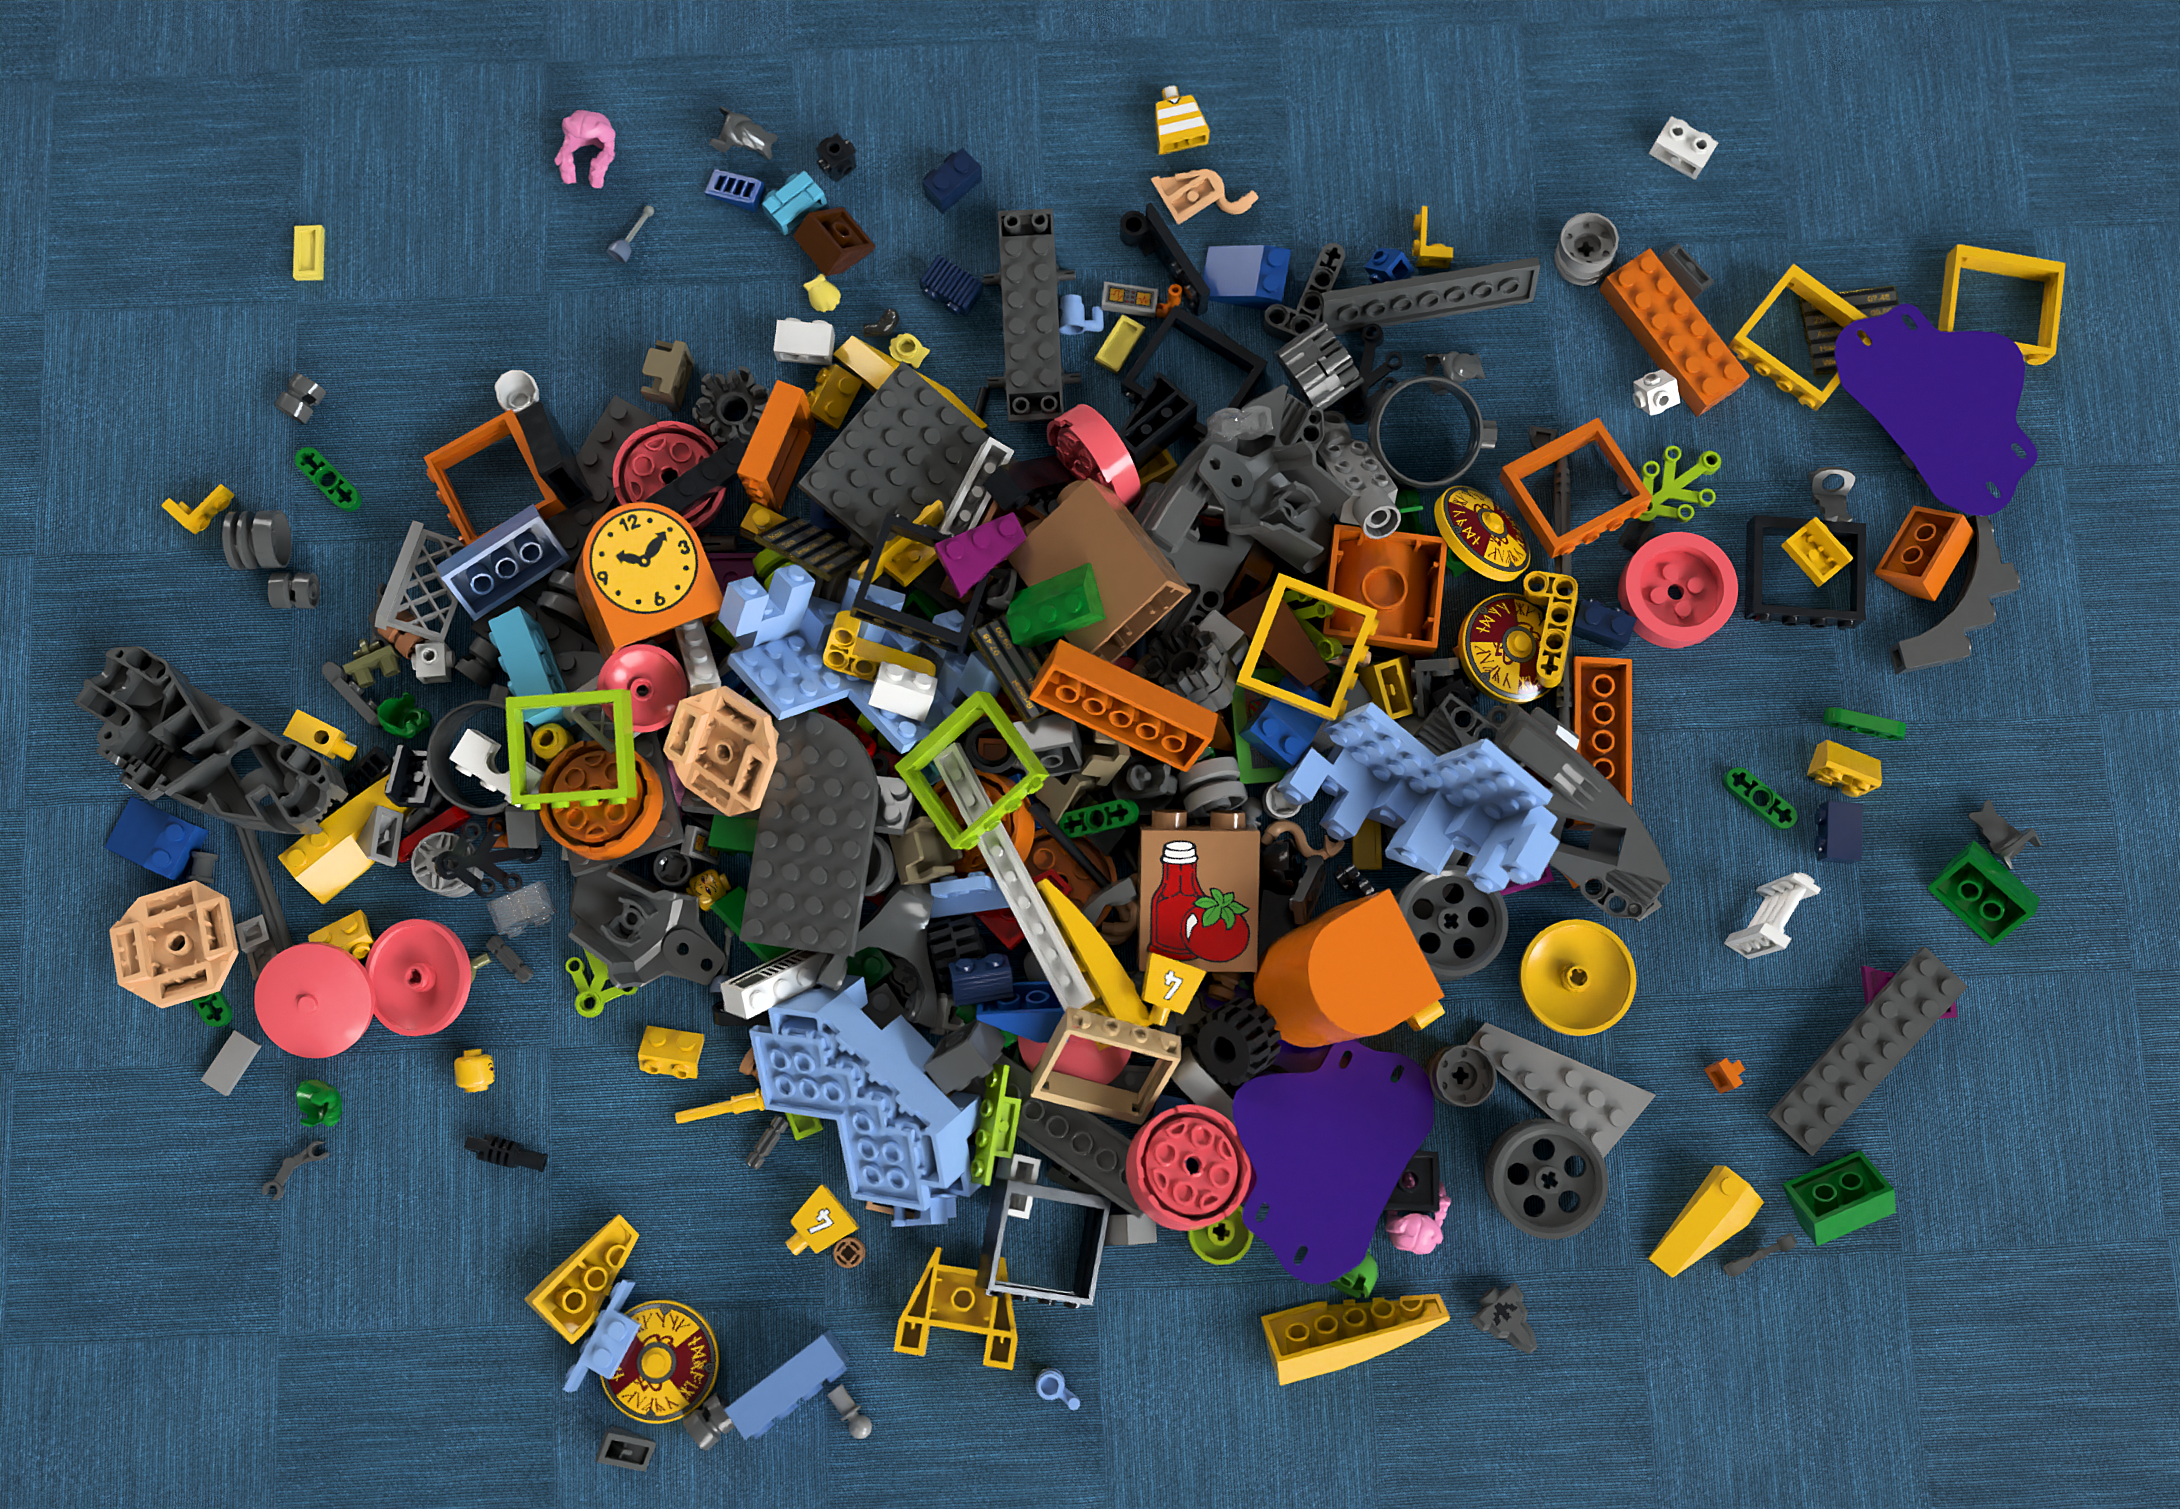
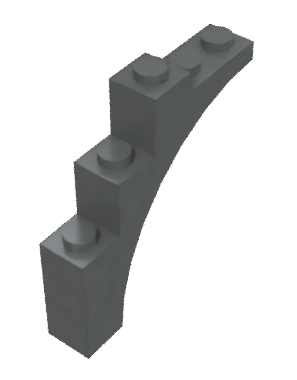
M1972 515L1967 519L1975 534L1968 544V564L1965 578L1953 605L1944 617L1925 633L1900 641L1888 648L1896 675L1960 662L1971 656V642L1968 636L1965 635V632L1983 629L1996 622L1995 607L1989 599L2008 596L2020 589V577L2017 570L2014 569L2013 563L2001 564V551L1995 544L1993 524L1987 516Z

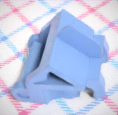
M928 1186L932 1205L926 1211H914V1219L906 1220L905 1207L893 1206L894 1221H891V1227L948 1224V1218H956L957 1195L944 1193L943 1188Z

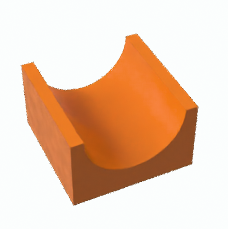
M1335 524L1327 556L1324 590L1378 610L1375 618L1379 620V624L1374 636L1368 634L1364 645L1399 650L1410 654L1415 660L1429 659L1437 649L1447 543L1443 537L1396 531L1387 537L1372 539L1364 533L1361 527ZM1334 606V612L1330 617L1321 618L1320 632L1327 638H1336L1342 645H1354L1365 617Z

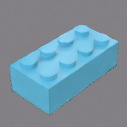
M520 606L488 621L492 631L489 633L490 640L499 649L501 656L498 657V661L504 672L509 675L511 681L508 682V687L514 697L568 693L543 627ZM563 707L523 710V721L532 724L535 730L546 723H556L565 729L577 723L576 721L570 723L563 716Z

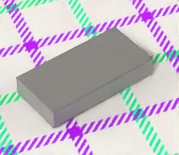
M234 1030L201 1081L221 1094L229 1096L262 1045L240 1031Z

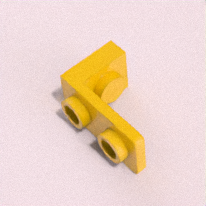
M1422 205L1419 215L1415 214L1413 221V231H1417V240H1413L1412 256H1416V267L1448 269L1453 259V247H1446L1443 244L1426 246L1428 206Z
M220 484L194 511L183 501L177 504L170 498L161 506L186 529L196 535L199 531L209 526L211 519L219 511L229 506L234 494L223 484Z

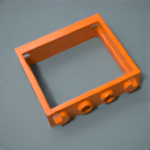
M777 380L737 470V474L751 503H757L777 514L781 512L817 428L804 390Z
M512 409L423 457L428 466L426 474L432 483L437 484L439 490L436 491V494L444 506H448L450 513L447 514L448 519L454 528L459 529L461 535L458 539L464 547L470 545L491 530L477 536L445 470L511 433L545 498L544 501L535 505L540 514L547 520L567 509L565 504L539 476L518 416Z
M1599 418L1503 466L1499 476V480L1551 559L1565 553L1567 555L1575 550V546L1583 542L1585 544L1593 542L1600 536V533L1606 530L1611 532L1618 529L1625 520L1631 517L1633 519L1639 518L1641 513L1648 510L1652 499L1651 494ZM1596 441L1633 496V499L1557 537L1520 479Z

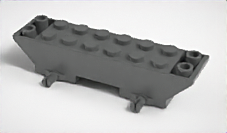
M1053 208L998 211L1001 267L999 273L983 274V285L1000 284L1002 290L1005 372L1004 376L988 377V389L1005 388L1007 393L1008 423L1051 421L1063 414L1062 393L1065 384H1081L1080 372L1064 373L1061 366L1057 289L1059 281H1076L1075 269L1059 270L1055 260Z

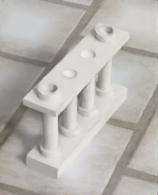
M1796 872L1759 886L1755 892L1765 897L1748 927L1729 934L1724 944L1747 959L1785 949L1791 938L1784 934L1785 930L1783 927L1799 901L1818 894L1821 888L1814 884L1815 881L1810 876L1800 872L1798 874Z

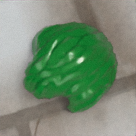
M404 692L403 697L400 699L393 697L385 699L377 708V718L384 730L396 737L407 739L414 737L424 728L429 727L432 715L426 709L416 708L414 706L415 696L408 692Z
M317 1079L300 1082L296 1091V1101L300 1111L308 1116L307 1119H301L300 1124L308 1127H313L319 1123L327 1127L335 1125L342 1113V1099L338 1090L333 1085Z

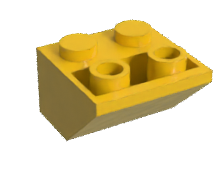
M1408 654L1357 669L1361 684L1373 698L1368 703H1374L1393 720L1415 712L1413 697L1417 695L1416 683L1412 681V669Z
M1825 740L1817 745L1807 776L1815 778L1814 781L1817 784L1827 787L1833 785L1842 789L1841 792L1847 796L1858 797L1881 786V760L1830 740Z

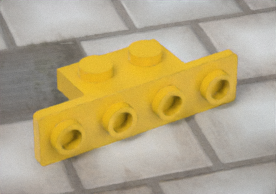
M938 499L932 505L926 506L912 523L918 525L926 524L932 527L938 525L945 516L943 502ZM897 535L891 541L885 543L871 583L882 573L886 572L903 587H906L937 560L938 556L933 547ZM869 559L865 560L857 571L859 581H862Z

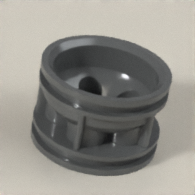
M1445 865L1439 876L1423 872L1403 887L1395 896V900L1418 945L1420 937L1425 933H1432L1439 940L1438 949L1434 953L1429 954L1422 951L1437 982L1458 980L1481 970L1499 954L1507 936L1508 912L1502 895L1499 891L1487 894L1474 886V882L1466 876L1470 868L1465 866ZM1451 885L1460 891L1461 900L1459 903L1450 904L1443 898L1442 891L1445 886ZM1423 900L1431 905L1433 912L1429 919L1421 920L1414 915L1412 909L1415 901ZM1476 908L1482 912L1484 918V926L1482 928H1475L1469 923L1468 913L1471 909ZM1443 917L1446 919L1452 917L1454 920L1452 926L1448 929L1444 926L1446 920ZM1459 938H1465L1471 945V953L1467 959L1459 958L1454 953L1453 945Z
M1532 1118L1509 1126L1493 1141L1485 1159L1484 1181L1492 1203L1514 1226L1531 1236L1542 1239H1562L1573 1236L1594 1222L1605 1204L1608 1193V1172L1601 1153L1584 1134L1558 1121ZM1541 1138L1548 1139L1552 1145V1154L1546 1160L1537 1159L1532 1151L1533 1144ZM1576 1155L1581 1158L1583 1167L1580 1174L1571 1177L1566 1174L1564 1163L1568 1157ZM1514 1163H1522L1528 1169L1527 1179L1519 1184L1510 1182L1507 1177L1508 1168ZM1550 1171V1177L1554 1179L1551 1185L1546 1183V1186H1543L1544 1181L1541 1179L1543 1173L1548 1175ZM1568 1190L1574 1191L1577 1195V1203L1570 1210H1561L1558 1204L1561 1193ZM1530 1195H1538L1543 1200V1208L1538 1214L1528 1215L1524 1212V1200Z

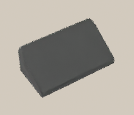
M1680 244L1671 247L1659 258L1691 301L1695 300L1715 283Z

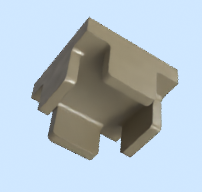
M657 340L655 344L657 349L649 348L642 369V373L645 376L654 378L652 388L642 386L640 392L645 400L666 405L668 410L679 413L695 361L685 342L675 340L674 344Z
M1076 722L1079 731L1091 733L1089 736L1091 745L1084 744L1085 764L1081 768V774L1095 776L1096 785L1107 786L1130 757L1129 746Z
M1081 771L1071 773L1072 775L1066 784L1057 776L1044 779L1043 786L1036 792V797L1040 800L1038 805L1059 827V820L1062 815L1073 811L1087 792L1102 791L1104 786L1096 785L1095 776L1082 775Z
M929 816L919 817L908 823L905 835L888 834L901 885L941 882V877L951 876L955 872L954 866L949 865L963 857L962 850L951 848L943 835H940L939 829Z

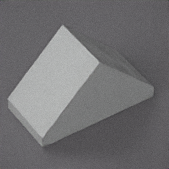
M1212 610L1198 624L1197 627L1200 631H1209L1210 633L1213 631L1235 665L1248 653L1249 645L1245 632L1216 610Z
M379 805L374 807L356 842L367 859L391 867L396 866L404 814Z
M1145 1213L1141 1219L1132 1214L1108 1216L1104 1245H1135L1157 1242L1156 1222Z

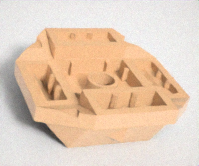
M722 686L679 701L663 751L668 759L672 760L676 773L686 788L725 815L733 816L760 808L777 761L776 745L779 733L772 725L771 715L727 686Z
M196 880L139 897L126 911L122 919L117 921L109 930L118 985L160 1008L220 991L238 954L229 898ZM185 940L183 948L178 950L179 944Z

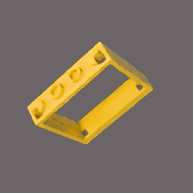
M1957 244L1947 254L1938 330L1956 332L1953 331L1960 268L2044 282L2038 345L2014 343L2018 345L2023 354L2024 361H2027L2028 364L2041 365L2046 363L2056 355L2066 263Z
M1793 263L1736 334L1728 348L1738 354L1737 358L1752 364L1757 373L1762 376H1768L1775 381L1779 389L1787 393L1790 392L1797 397L1801 405L1806 404L1814 411H1817L1839 385L1840 378L1838 372L1821 392L1747 338V334L1786 286L1843 328L1856 320L1868 317ZM1858 330V337L1866 346H1870L1872 343L1871 339L1863 330Z
M1279 573L1236 685L1334 722L1337 716H1343L1348 701L1344 700L1347 688L1353 690L1359 674L1355 673L1354 670L1357 662L1363 663L1369 647L1364 644L1368 634L1372 636L1375 634L1379 624V620L1375 618L1378 610ZM1285 588L1365 617L1330 707L1251 677Z

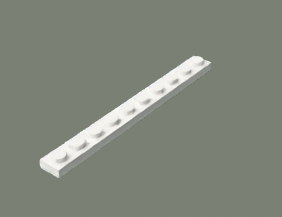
M954 742L938 754L933 761L969 827L993 805L966 757L960 743ZM1001 822L995 829L982 834L977 845L1064 1011L1068 1006L1080 1009L1095 1000Z

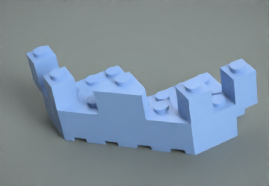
M798 564L775 569L768 593L752 576L729 582L727 585L718 619L732 633L733 638L744 648L743 651L730 654L727 664L778 720L848 697L902 754L914 749L976 691L989 692L996 698L1002 684L980 650L971 652L969 657L964 653L973 631V626H971L960 656L861 620L857 637L932 661L936 667L935 678L938 679L934 699L924 722L868 705L873 682L832 670L823 662L824 650L835 616L840 611H851L861 581L849 579L841 604L811 596L816 581ZM870 584L865 599L901 612L905 594ZM954 609L934 616L932 623L960 633L965 618Z
M1372 702L1347 712L1342 717H1336L1334 722L1329 720L1323 731L1330 736V739L1336 745L1328 758L1325 759L1312 747L1305 750L1296 764L1288 768L1276 788L1283 794L1286 801L1297 806L1312 801L1320 786L1324 792L1334 796L1333 802L1319 824L1326 829L1329 836L1336 840L1342 841L1354 837L1365 818L1397 828L1395 835L1385 850L1386 857L1439 876L1454 849L1476 856L1466 876L1474 882V886L1487 894L1503 890L1509 879L1521 885L1539 880L1559 844V841L1550 834L1558 818L1543 807V805L1549 803L1553 794L1487 738L1437 757Z
M845 975L837 991L824 986L819 989V986L816 985L769 1008L771 1027L756 1025L749 1030L765 1109L837 1120L851 1197L853 1199L926 1211L932 1205L928 1186L943 1188L944 1193L970 1197L982 1185L971 1183L970 1168L975 1158L977 1145L967 1144V1138L980 1126L981 1096L962 1092H954L949 1098L945 1096L925 1075L927 1071L923 1067L935 1049L902 1015L897 1017L883 1030H880L861 1010L862 1007L868 1004L863 976Z

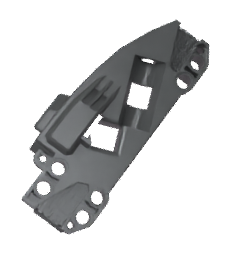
M1284 384L1252 400L1211 429L1164 484L1158 482L1148 484L1140 500L1133 508V517L1191 589L1188 595L1148 630L1163 645L1164 643L1160 637L1164 634H1169L1175 644H1178L1172 635V632L1178 626L1181 627L1187 638L1190 637L1182 623L1189 621L1191 617L1196 618L1200 623L1212 610L1220 611L1224 603L1223 593L1256 540L1250 534L1235 535L1225 530L1223 507L1196 470L1207 448L1212 444H1217L1227 450L1252 458L1271 447L1287 446L1306 440L1303 432L1307 434L1309 442L1315 451L1323 440V410L1316 405L1306 407L1305 403L1286 393L1289 387ZM1256 433L1255 438L1245 436L1244 434ZM1197 515L1222 519L1218 544L1198 541L1200 538L1198 527L1193 530L1190 529ZM1204 595H1206L1209 598L1210 607L1204 605Z
M141 646L117 647L113 650H108L105 654L106 666L103 672L94 678L86 679L83 683V690L73 701L74 704L105 723L97 734V741L100 746L95 752L122 768L124 771L118 780L150 801L156 800L165 794L206 815L242 828L282 834H320L323 829L318 826L315 820H321L323 818L321 815L323 813L326 814L328 811L327 807H331L333 804L330 802L331 798L343 802L348 795L341 772L328 761L296 742H285L229 706H225L191 685L188 677L180 670ZM201 726L205 732L203 735L189 744L182 739ZM251 748L262 767L248 773L241 781L230 761L233 755L240 750ZM186 751L201 762L195 765L182 757V755ZM268 794L275 801L267 806L259 803Z
M1449 692L1442 703L1433 708L1413 737L1438 757L1480 741L1478 738L1479 731L1483 728L1492 729L1495 732V738L1491 743L1523 770H1525L1523 767L1526 765L1552 784L1549 788L1543 783V786L1553 794L1549 803L1543 805V807L1558 818L1550 834L1559 841V844L1548 863L1578 884L1585 898L1614 918L1641 919L1647 912L1646 908L1653 903L1672 878L1655 842L1634 808L1591 763L1576 751L1579 735L1540 707L1534 708L1531 714H1529L1511 701L1507 707L1494 706L1484 717L1460 698ZM1465 710L1471 714L1472 719L1468 725L1460 726L1455 722L1454 717L1458 711ZM1496 714H1503V719L1497 721L1495 719ZM1566 818L1595 824L1588 849L1560 843ZM1623 836L1622 846L1620 851H1618L1621 838ZM1592 878L1598 879L1601 882L1600 889L1594 893L1588 892L1585 889L1586 882ZM1620 896L1624 898L1623 904L1619 908L1609 907V901L1612 897Z

